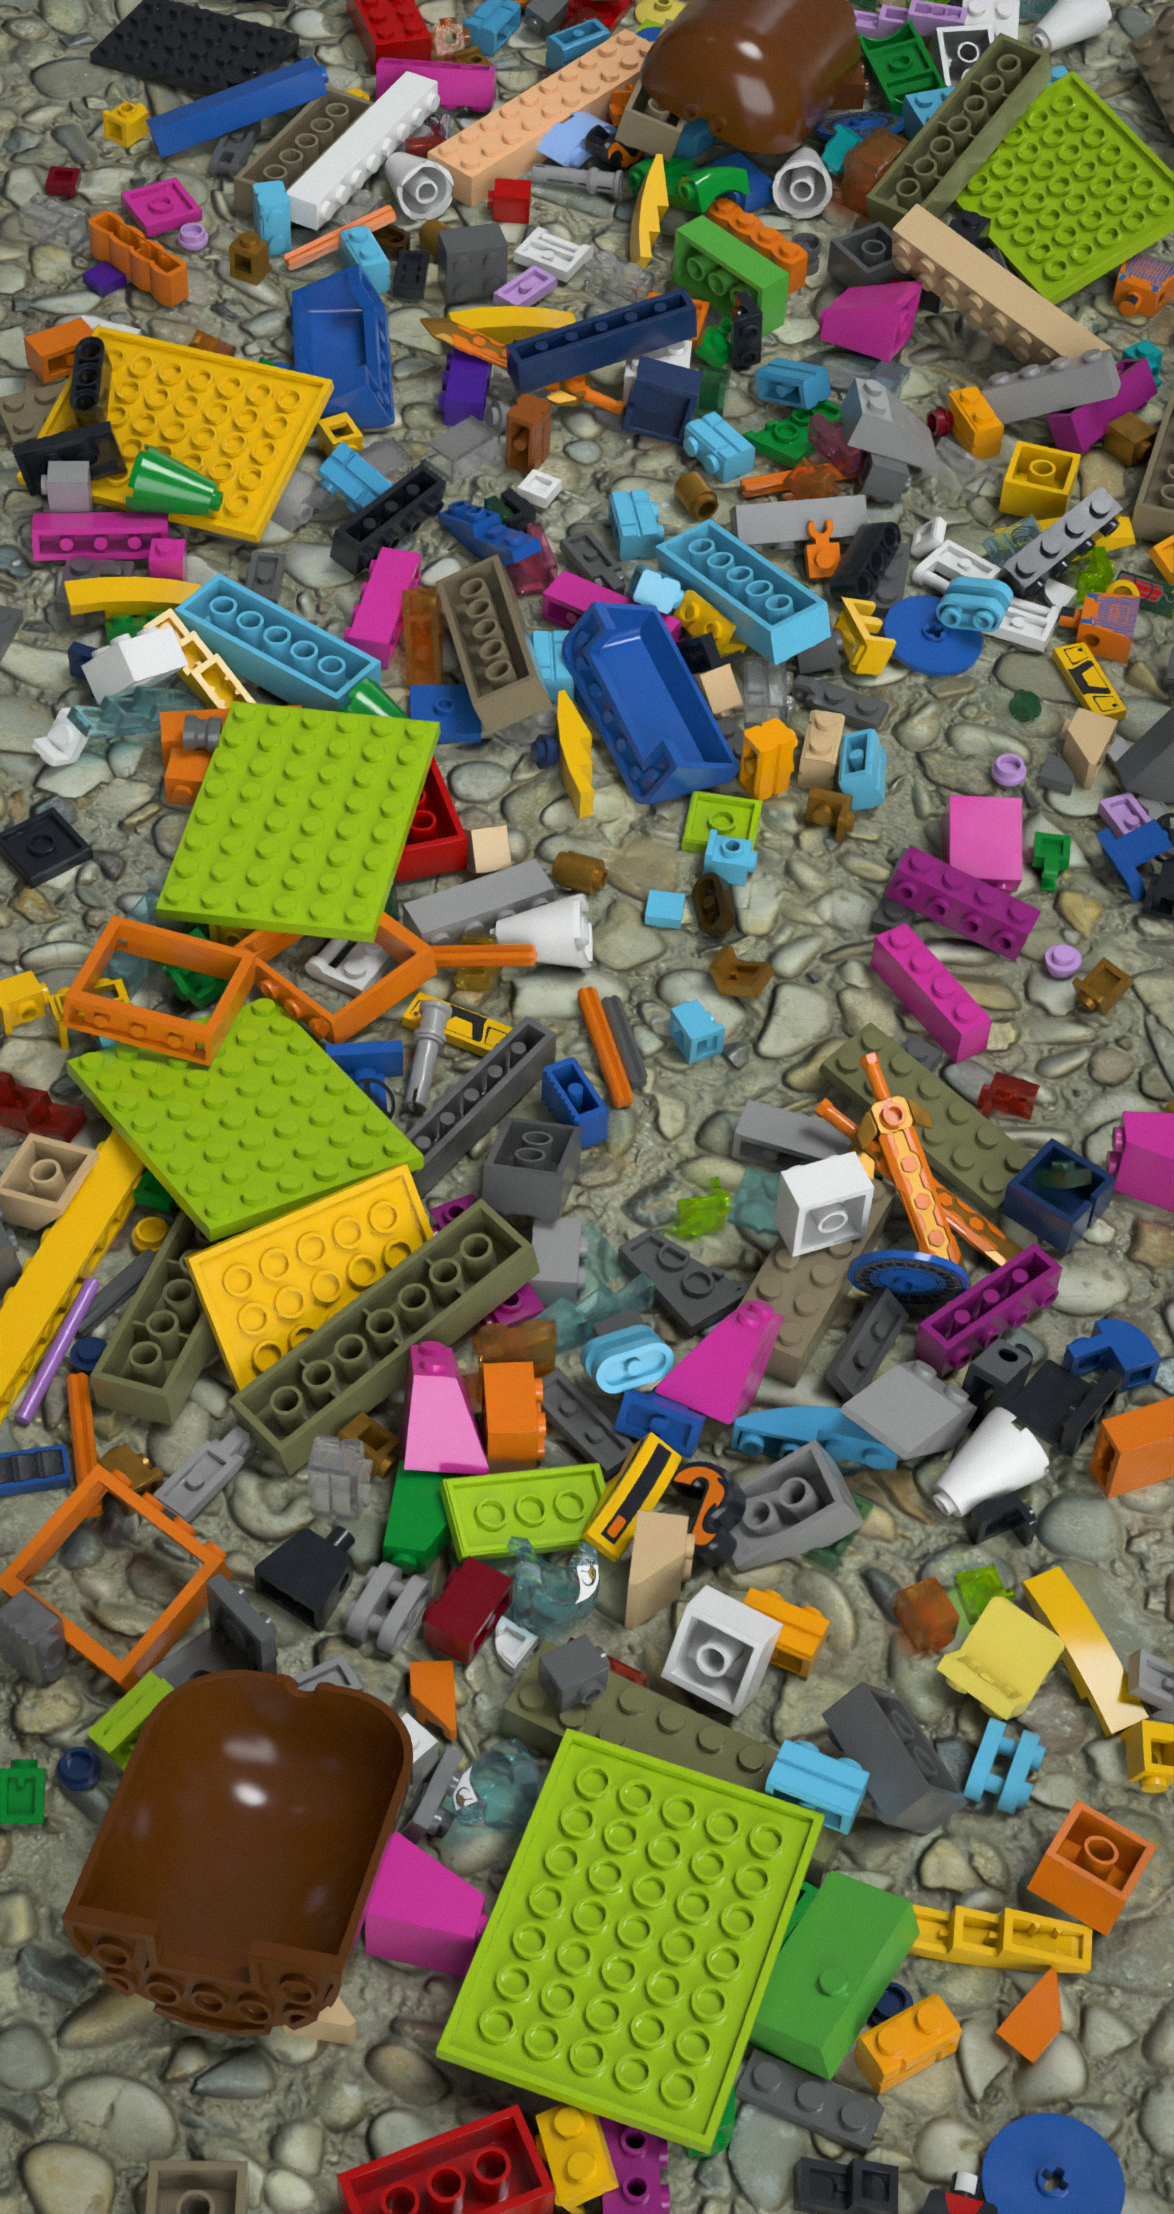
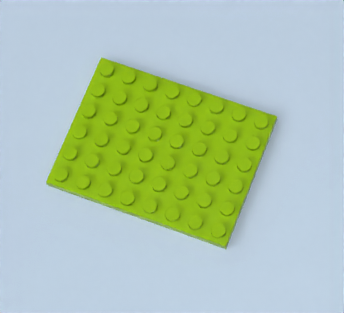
M1071 71L1043 89L952 203L961 212L963 210L977 212L982 216L990 218L991 225L988 237L990 245L993 248L997 247L1000 249L1004 260L1029 287L1053 305H1056L1174 231V173L1074 71Z
M233 701L220 734L219 748L214 750L155 907L157 919L374 943L441 733L440 722Z
M260 998L254 1002L242 1005L211 1066L122 1042L115 1046L96 1052H88L80 1057L67 1060L68 1075L210 1242L261 1225L401 1163L408 1165L410 1173L424 1168V1155L276 1000ZM212 1015L190 1021L207 1025ZM197 1043V1048L204 1049V1045Z
M567 1728L437 2046L436 2057L710 2155L822 1830L825 1814Z

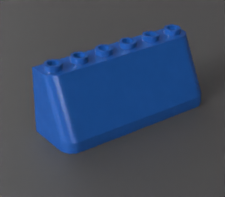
M355 264L292 291V306L289 307L293 318V325L290 327L294 339L291 351L295 366L292 367V371L331 379L334 384V390L320 419L347 412L358 429H381L394 424L388 316L382 299L360 264Z
M592 602L564 638L562 657L634 801L642 805H654L691 794L692 791H702L730 782L741 768L657 607Z

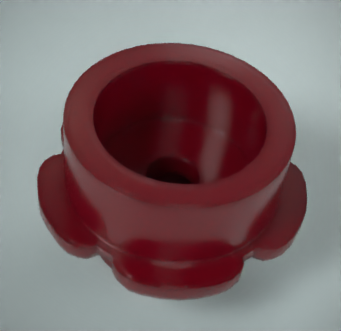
M938 406L927 414L926 425L930 429L931 435H941L942 438H945L949 431L953 429V416L942 406Z

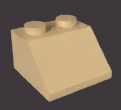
M29 1133L0 1177V1205L5 1222L37 1231L62 1216L100 1157L99 1152Z
M637 1511L624 1629L633 1630L679 1599L681 1581L690 1582L696 1534L687 1533L689 1516Z

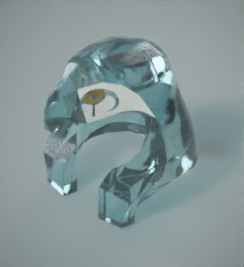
M511 1536L507 1543L508 1553L517 1554L518 1560L515 1568L516 1577L513 1587L512 1609L513 1619L519 1628L553 1627L585 1619L592 1613L598 1598L600 1585L598 1552L594 1546L587 1543H579L580 1550L572 1556L567 1567H561L539 1558L527 1538Z
M508 1739L496 1743L485 1750L461 1771L463 1772L462 1778L451 1798L453 1814L462 1827L495 1828L521 1833L525 1832L540 1795L538 1783L540 1773L534 1758L531 1759L523 1743L519 1739Z

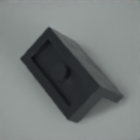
M712 632L675 641L691 674L712 670L743 657L741 650L720 655Z

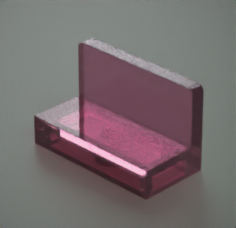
M821 412L810 417L807 441L837 468L845 478L849 479L860 473L869 451L847 445L843 424L839 420L830 422Z
M541 522L527 524V534L539 538L542 551L515 564L512 563L506 566L518 597L544 593L558 575V565Z

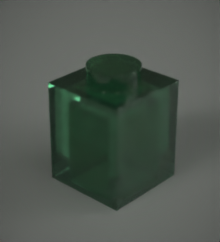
M699 365L698 371L703 372L693 415L703 417L715 411L723 418L728 401L731 370Z

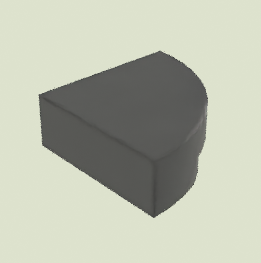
M593 406V416L598 423L610 427L613 432L627 433V431L621 430L625 408L621 415H618L599 406Z
M1048 753L1039 774L1037 785L1071 794L1074 783V775L1071 768L1061 758Z

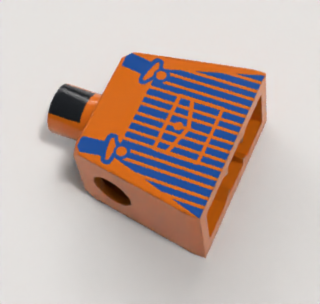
M1139 254L1122 263L1112 303L1119 307L1120 312L1124 316L1132 317L1138 313L1147 317H1153L1174 298V266Z
M1089 592L1085 596L1083 610L1062 606L1058 626L1077 629L1078 633L1075 644L1085 642L1092 654L1127 664L1141 596Z

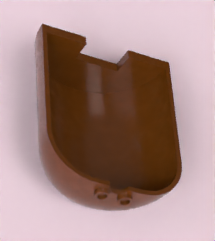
M690 0L647 52L640 68L641 82L647 93L664 109L689 123L699 117L706 119L709 122L708 126L712 135L731 145L761 154L790 152L803 143L855 75L861 46L855 25L857 19L850 2L845 0Z
M225 1670L202 1675L171 1691L154 1707L142 1728L63 1914L62 1921L65 1931L81 1958L90 1956L103 1969L100 1978L127 1997L137 1993L145 1999L156 2003L153 2012L196 2028L226 2034L256 2036L270 2035L272 2027L287 2025L292 2030H297L317 2021L319 2013L327 2006L331 2008L339 1995L407 1797L413 1769V1745L404 1722L391 1707L368 1693L334 1685L329 1682L318 1683L313 1691H302L298 1689L297 1681L285 1674H271L253 1670Z

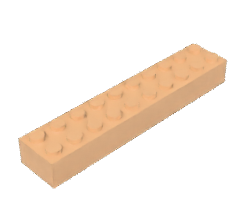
M624 29L428 151V160L442 164L450 172L454 180L451 196L471 208L488 198V190H494L495 178L517 179L530 171L534 163L541 164L549 159L538 152L536 148L546 133L557 122L565 123L570 119L571 113L578 111L588 112L605 121L609 111V104H611V92L615 90L624 91L628 84L636 85L643 60L653 43L639 37L632 31Z

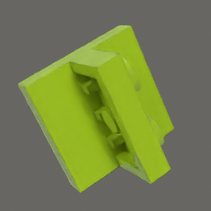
M150 1670L86 1734L124 1772L149 1714L174 1688L164 1678L160 1679Z

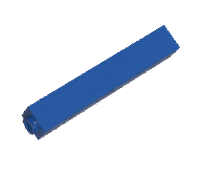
M311 56L147 119L146 123L155 148L160 157L163 158L327 95L325 83L329 82L323 64L318 66Z

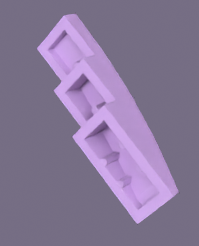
M911 0L909 9L882 4L880 14L854 10L857 19L855 25L858 35L863 34L867 37L885 38L897 32L905 22L912 21L919 35L929 36L934 34L936 27L964 26L968 8L922 0Z

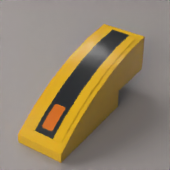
M653 1432L648 1433L632 1446L619 1474L608 1482L581 1537L613 1563L616 1562L634 1539L637 1511L652 1512L683 1457Z

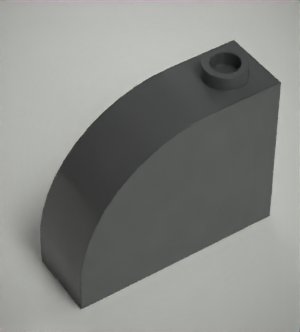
M1173 707L1115 762L1120 774V783L1127 791L1139 793L1156 801L1174 803Z

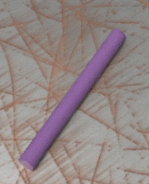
M89 1277L85 1279L15 1415V1419L20 1423L30 1424L100 1287V1283L97 1280Z

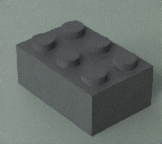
M506 1117L483 1166L481 1199L499 1215L515 1213L529 1215L540 1221L559 1220L580 1169L583 1127Z
M860 1682L821 1714L829 1726L827 1735L831 1742L840 1751L845 1752L849 1759L859 1763L864 1771L870 1773L867 1789L874 1799L871 1805L876 1815L885 1824L896 1825L906 1830L910 1829L928 1835L968 1803L900 1695Z

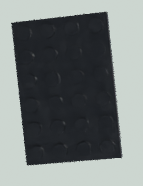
M143 0L90 52V60L92 64L202 94L212 95L275 71L299 46V34L261 25L258 22L238 19L232 15L215 13L209 9L196 8L182 2Z

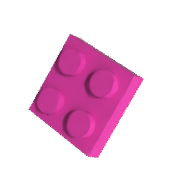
M176 177L120 193L121 204L147 237L182 227L187 223H196L203 220L201 208Z

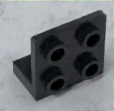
M1048 1359L1008 1405L1006 1410L1016 1417L1013 1420L1015 1423L1023 1428H1027L1034 1435L1073 1458L1100 1425L1101 1421L1104 1420L1116 1405L1123 1376L1109 1369L1100 1381L1093 1379L1088 1383Z

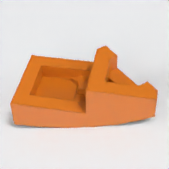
M634 84L626 85V90L624 91L615 90L611 92L609 116L613 126H619L624 109L634 90Z
M453 1660L410 1662L411 1704L416 1706V1720L424 1725L432 1722L444 1729V1737L449 1740H457Z
M1052 1968L1035 1984L996 2031L998 2036L1033 2065L1063 2029L1062 2024H1064L1058 1974Z

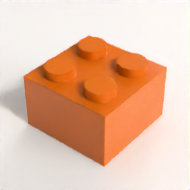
M533 1361L483 1364L481 1412L483 1437L489 1466L488 1474L537 1469V1461L545 1460L544 1438H546L545 1412H541L543 1384L542 1378H534Z
M1077 1799L1045 1852L1026 1889L1107 1937L1157 1846Z

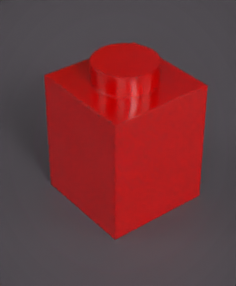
M495 178L494 190H488L487 209H493V222L529 224L532 180Z

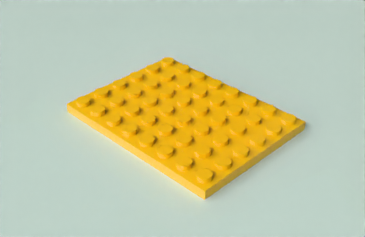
M97 325L91 336L98 337L104 342L112 364L107 421H110L126 462L127 472L91 481L93 503L129 512H141L126 507V496L133 498L134 489L128 487L129 478L139 451L146 452L143 445L148 444L219 484V491L224 493L220 510L218 512L213 511L211 516L169 514L170 522L259 543L334 390L333 381L327 378ZM73 371L36 439L79 428L70 406ZM19 470L16 476L20 485L26 486Z

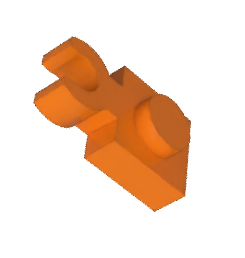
M827 519L824 521V533H818L814 528V521H809L806 525V533L813 540V544L804 546L807 580L831 578L841 561L839 542L829 543V537L833 532V523L831 519Z

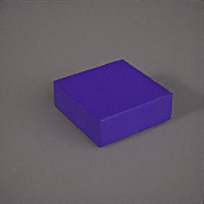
M107 261L82 273L83 283L103 297L127 284L126 274Z

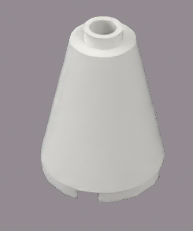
M1058 0L1033 29L1032 41L1034 46L1050 53L1105 32L1110 28L1108 20L1112 18L1108 1Z
M800 148L785 162L774 177L772 185L773 198L779 209L792 214L791 217L797 219L811 218L820 214L825 209V206L831 199L833 185L827 169L815 150Z
M405 152L393 153L386 160L384 166L385 174L397 203L404 214L413 220L426 219L428 221L437 218L445 212L453 198L451 192L452 186L454 187V180L450 172L442 164Z
M583 893L574 894L498 920L496 928L490 929V944H533L538 954L536 962L579 968L591 967L589 961L593 960V935L591 922L588 923L586 916H583L582 913L589 911L585 895Z
M995 1407L990 1411L933 1485L936 1492L933 1500L945 1515L954 1514L960 1518L971 1513L980 1502L986 1499L996 1500L1043 1478L1049 1473V1469L1045 1468L1049 1465V1460L1041 1445L1027 1428L1020 1431L1011 1423L1016 1419L1011 1412L1002 1407Z

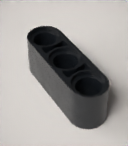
M94 336L85 337L80 340L75 349L70 406L79 428L107 421L112 364L104 342Z
M895 522L866 523L859 527L830 580V593L835 601L843 602L841 597L859 600H869L872 597L901 543V531Z

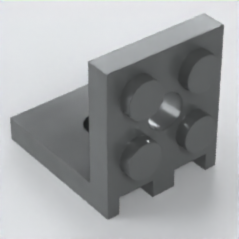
M219 1573L206 1582L210 1628L150 1669L160 1679L164 1678L174 1689L202 1675L225 1670H253L277 1674L276 1657L278 1656V1651L275 1644L277 1630L267 1614L264 1612L258 1614L253 1609L247 1594L239 1584L233 1583L231 1585ZM147 1671L146 1673H144V1674L140 1677V1680H141L149 1671Z

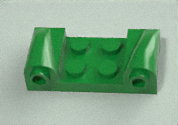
M912 21L905 22L897 32L885 38L875 39L863 34L858 35V39L861 42L860 60L864 63L865 70L871 71L882 93L883 105L887 112L901 116L905 95L948 87L943 82L924 46L921 35L916 31Z
M673 155L670 162L663 159L668 204L671 207L703 213L707 211L713 199L720 194L728 191L742 193L743 195L750 193L746 169L733 166H717L700 170L695 168L694 159ZM655 157L644 159L629 168L627 180L634 199H637L645 175Z

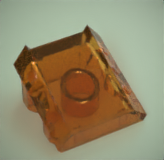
M543 1319L527 1320L519 1327L510 1329L502 1323H491L482 1326L478 1330L477 1335L473 1336L472 1345L475 1397L478 1404L482 1402L483 1364L533 1361L534 1378H540L555 1371L557 1345L555 1319L549 1321Z

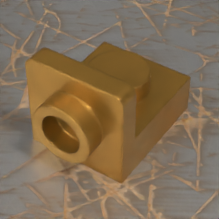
M811 786L805 821L837 828L835 842L842 844L846 831L852 833L856 821L857 812L851 811L853 796Z

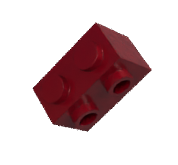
M471 1557L466 1559L460 1570L454 1568L444 1584V1593L438 1602L432 1600L428 1604L421 1619V1623L424 1624V1643L467 1666L471 1664L513 1599V1579Z

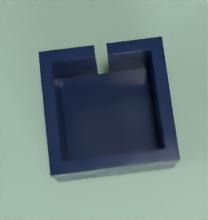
M640 356L626 403L621 430L683 446L685 426L691 422L699 396L703 372Z
M1051 1138L1007 1184L1001 1213L1066 1254L1083 1236L1087 1226L1090 1228L1107 1210L1117 1178Z

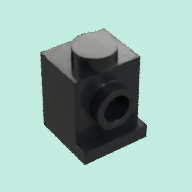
M1164 860L1160 874L1153 873L1147 889L1142 913L1174 921L1173 862Z

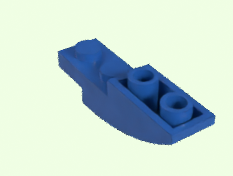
M461 500L451 503L447 510L437 515L446 530L470 553L482 561L498 554L503 566L506 567L542 551L539 538L502 525L499 513L485 509L482 506H476Z

